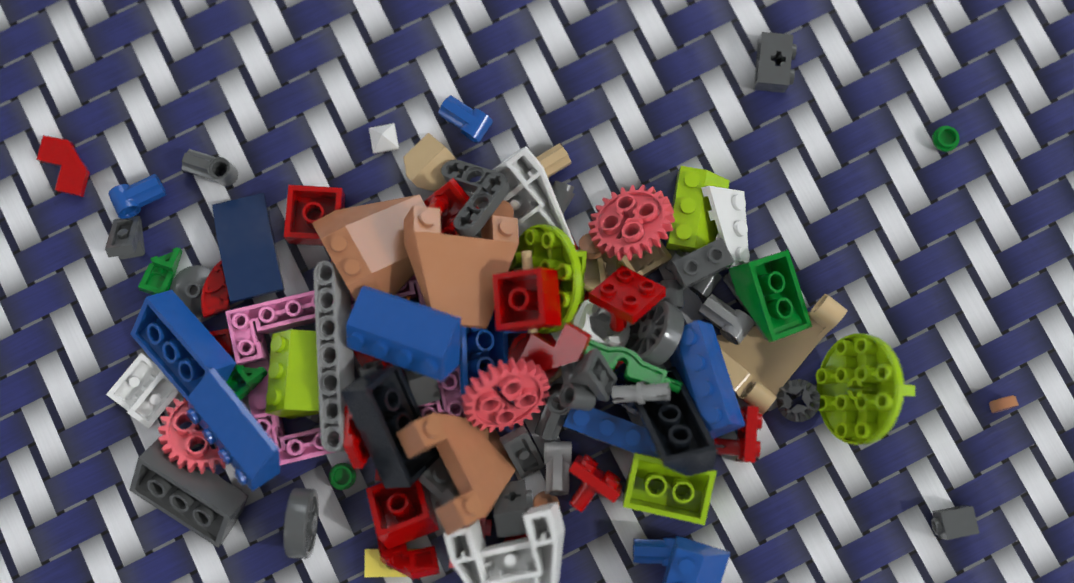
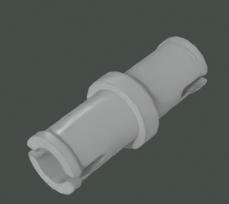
M637 382L636 385L612 386V398H615L613 403L638 402V404H645L646 401L670 400L669 383L644 384V382Z

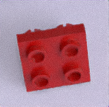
M451 178L425 199L424 203L427 207L440 208L441 234L459 236L453 221L470 197L456 180Z
M622 265L589 292V302L610 312V329L621 332L627 327V322L633 325L666 296V287Z
M745 406L740 408L745 426L738 429L737 439H713L715 445L724 446L723 448L717 447V454L736 456V462L755 463L756 457L759 458L761 452V442L757 441V430L762 428V413H758L759 407Z
M578 454L568 470L582 481L569 502L570 505L580 512L584 511L596 493L602 494L615 503L621 494L623 486L619 483L621 479L609 470L605 473L597 467L598 462L587 454L584 457Z

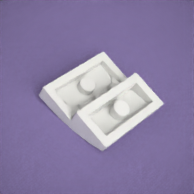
M141 352L106 395L125 408L129 415L149 429L179 391L152 359Z

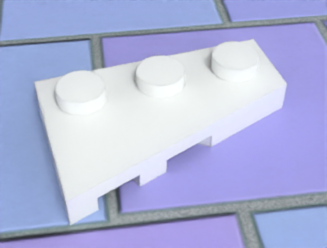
M714 186L702 187L703 196H708L712 210L708 211L710 220H715L718 234L716 240L723 239L734 260L731 267L749 262L750 254L748 250V227L746 223L744 191Z

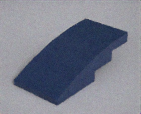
M260 193L213 204L212 209L230 302L235 303L284 291L280 262L275 245L276 241L265 194Z

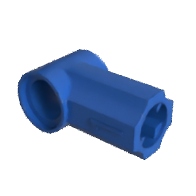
M452 95L443 101L438 111L439 116L458 127L463 135L475 143L480 142L493 123V120L487 114L476 108L473 110Z
M153 174L132 185L121 184L115 186L109 191L108 195L118 218L127 219L137 215L141 210L140 207L166 196V191L159 177Z
M633 538V563H656L667 566L676 538Z

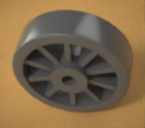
M660 300L636 323L631 325L630 337L626 343V348L638 354L644 362L656 367L662 365L671 357L681 340L684 330L682 311L672 304Z
M294 488L290 494L284 519V550L288 558L308 559L313 552L319 515L318 494L315 489Z

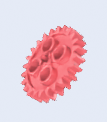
M632 185L630 191L627 192L622 187L621 194L618 195L611 192L612 198L610 200L603 198L604 205L595 206L598 213L590 215L593 221L588 223L591 229L589 234L595 247L599 249L601 254L606 253L608 258L616 255L618 261L624 255L627 256L629 261H631L633 254H637L639 258H642L643 251L645 250L651 254V247L653 245L661 247L660 239L668 240L669 237L666 232L673 231L671 223L675 222L674 210L668 197H664L661 190L656 192L653 186L646 190L645 185H642L639 190H636L635 186Z
M510 358L507 364H503L502 360H499L498 366L495 368L489 364V371L487 372L479 370L480 377L470 378L472 386H465L466 394L461 395L463 403H461L467 420L471 421L473 427L478 425L480 431L487 427L489 433L498 427L499 432H502L506 426L513 430L516 423L523 426L525 418L532 420L531 414L533 412L540 413L541 411L538 406L547 404L544 398L550 396L548 392L550 385L545 372L542 371L539 364L534 365L532 360L525 363L523 358H520L515 363L513 358Z
M174 398L173 401L176 407L165 408L169 416H161L160 419L164 426L158 427L159 433L162 434L159 437V442L161 445H164L162 447L164 454L170 453L168 458L171 463L178 460L177 465L179 469L188 464L189 473H192L195 467H199L201 474L204 473L206 467H210V470L214 473L215 465L220 464L225 469L226 464L218 454L219 448L217 447L213 450L205 439L202 430H200L199 424H193L188 417L186 411L189 410L186 399L184 398L181 402ZM182 423H192L187 429L179 428ZM196 444L205 445L201 451L194 452L191 450Z

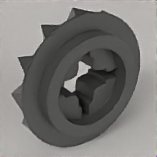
M796 379L787 381L783 387L779 388L778 397L776 398L778 410L788 420L804 422L811 419L817 413L820 406V395L812 383ZM802 393L801 399L807 404V407L799 404L793 407L794 401L789 395L798 396Z

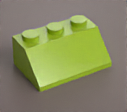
M680 166L672 204L675 222L671 223L673 231L668 232L669 238L666 241V249L676 251L680 249L683 252L691 253L716 241L718 234L715 220H710L708 213L712 208L708 196H703L701 188L714 186L728 189L730 180L708 170Z
M286 330L272 334L265 413L288 419L320 414L316 331Z
M635 452L623 494V507L705 525L717 471L712 470L687 477L664 467L658 457Z

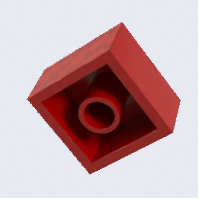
M288 185L284 238L288 244L324 246L312 223L335 210L345 209L343 189Z
M539 267L492 275L496 330L516 332L562 326L558 270Z
M419 480L411 487L385 488L382 482L366 489L377 537L387 549L439 530L429 490Z

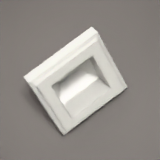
M394 123L369 128L373 154L399 149Z

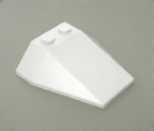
M527 146L514 152L493 169V171L504 174L509 183L510 191L504 200L513 207V218H518L519 237L531 226L548 224L560 228L570 238L573 245L575 244L544 167ZM466 191L469 197L473 195L472 192ZM481 202L477 206L479 209L483 208L488 202Z

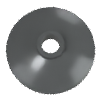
M198 265L181 270L173 279L170 290L175 292L197 318L203 317L201 308L202 288L212 270ZM192 286H197L198 288L195 295L190 294Z

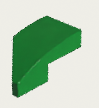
M181 248L172 249L173 252L159 258L158 256L150 258L152 263L148 265L138 286L140 291L151 295L169 291L182 255Z
M236 365V369L232 371L226 383L241 401L265 378L268 372L264 367L249 368L243 365Z

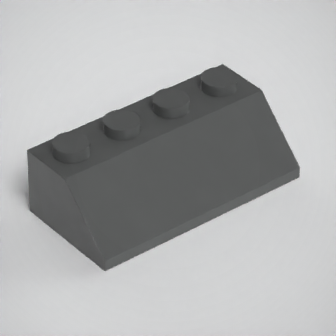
M158 438L138 457L130 491L219 548L242 514L248 495L206 468L203 474L200 473L199 467H195L194 471L189 473L188 464L179 469L177 465L178 460L170 462L168 458L170 453L164 454L162 450L164 445L160 444Z

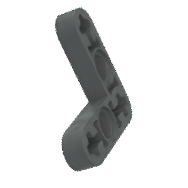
M450 160L441 168L445 182L454 178L463 190L473 193L455 217L453 225L459 236L474 237L480 232L507 196L510 186L506 176L500 172L461 160ZM481 176L478 181L469 182L473 177ZM488 202L485 207L476 208L479 203Z

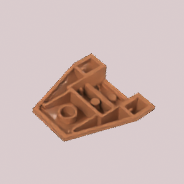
M420 194L335 210L312 223L355 301L364 285L396 295L415 275L404 245V218L413 205L427 207Z

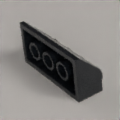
M390 363L357 378L341 391L385 488L411 487L440 457L437 448L434 447L409 459L396 434L412 422L423 418L400 366Z
M676 367L664 369L667 371L666 377L682 382L678 394L670 390V400L646 401L645 404L634 402L635 407L664 467L687 477L712 471L715 467L718 449ZM624 378V383L626 386L637 384L634 382L627 381Z

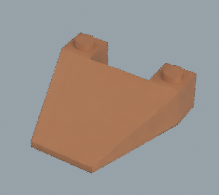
M413 205L404 218V245L426 306L460 317L461 327L486 329L495 308L492 275L509 271L519 244L518 218L492 215L481 229V238L441 234L440 208Z
M432 413L412 422L396 433L409 459L436 447L461 495L435 510L447 536L486 516L516 471L496 428L491 433H489L487 427L480 431L478 425L473 427L471 421H468L466 417Z

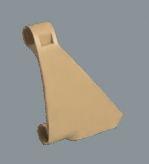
M824 294L808 312L812 327L769 342L765 340L758 328L754 326L739 345L731 343L722 335H717L736 398L740 397L748 405L759 407L758 413L763 415L777 398L776 395L779 392V388L785 385L821 339L841 321L848 310L832 297Z

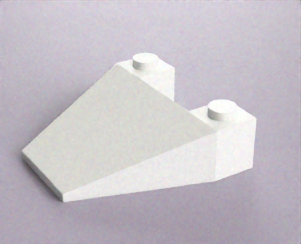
M558 502L532 507L523 515L528 534L527 538L486 546L479 520L449 536L444 532L443 535L450 561L463 582L559 583L565 528Z

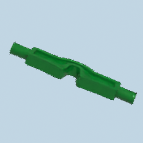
M590 340L584 352L585 355L593 348L599 349L612 370H614L618 361H623L626 364L624 378L627 381L634 383L644 382V384L668 382L670 390L677 394L681 388L682 382L666 377V370L644 362L638 354L628 348L620 346L608 347Z

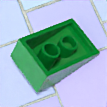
M789 250L728 268L737 296L769 342L812 327Z

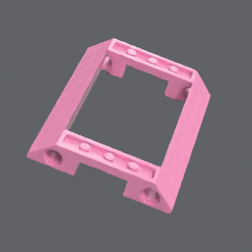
M414 275L395 296L401 298L409 296L410 300L418 298L419 304L426 306L416 276ZM314 290L225 311L236 364L249 368L264 367L268 372L270 358L265 334L315 323ZM351 294V312H352V309H353L354 304H355V302H356V301L354 300L352 294ZM459 365L443 382L437 380L441 399L418 406L423 417L432 413L466 417L461 405L463 400L460 390ZM269 374L248 394L252 416L279 448L280 465L334 453L323 448L320 428L286 436L282 417L265 413Z

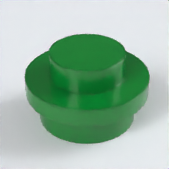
M951 126L939 127L933 133V145L942 152L952 151L959 144L957 130Z
M338 463L330 470L329 481L336 489H349L356 481V471L348 463Z

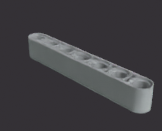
M321 261L316 265L313 274L321 444L329 452H346L343 447L344 407L346 403L341 391L355 380L353 349L347 347L346 323L351 314V293L334 262Z

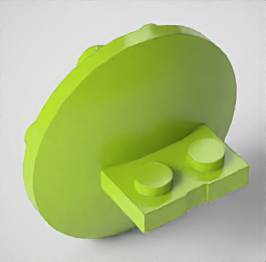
M548 224L534 225L520 235L519 244L508 272L522 270L521 251L532 250L533 268L543 267L558 270L562 326L540 328L537 332L554 333L562 330L565 323L571 322L579 304L584 301V273L586 272L587 251L576 250L566 233L556 226Z
M855 333L838 340L827 352L821 367L815 375L817 390L820 395L818 410L821 417L835 437L849 444L866 445L883 438L895 424L904 402V397L915 396V385L904 384L902 369L892 348L885 341L874 335Z

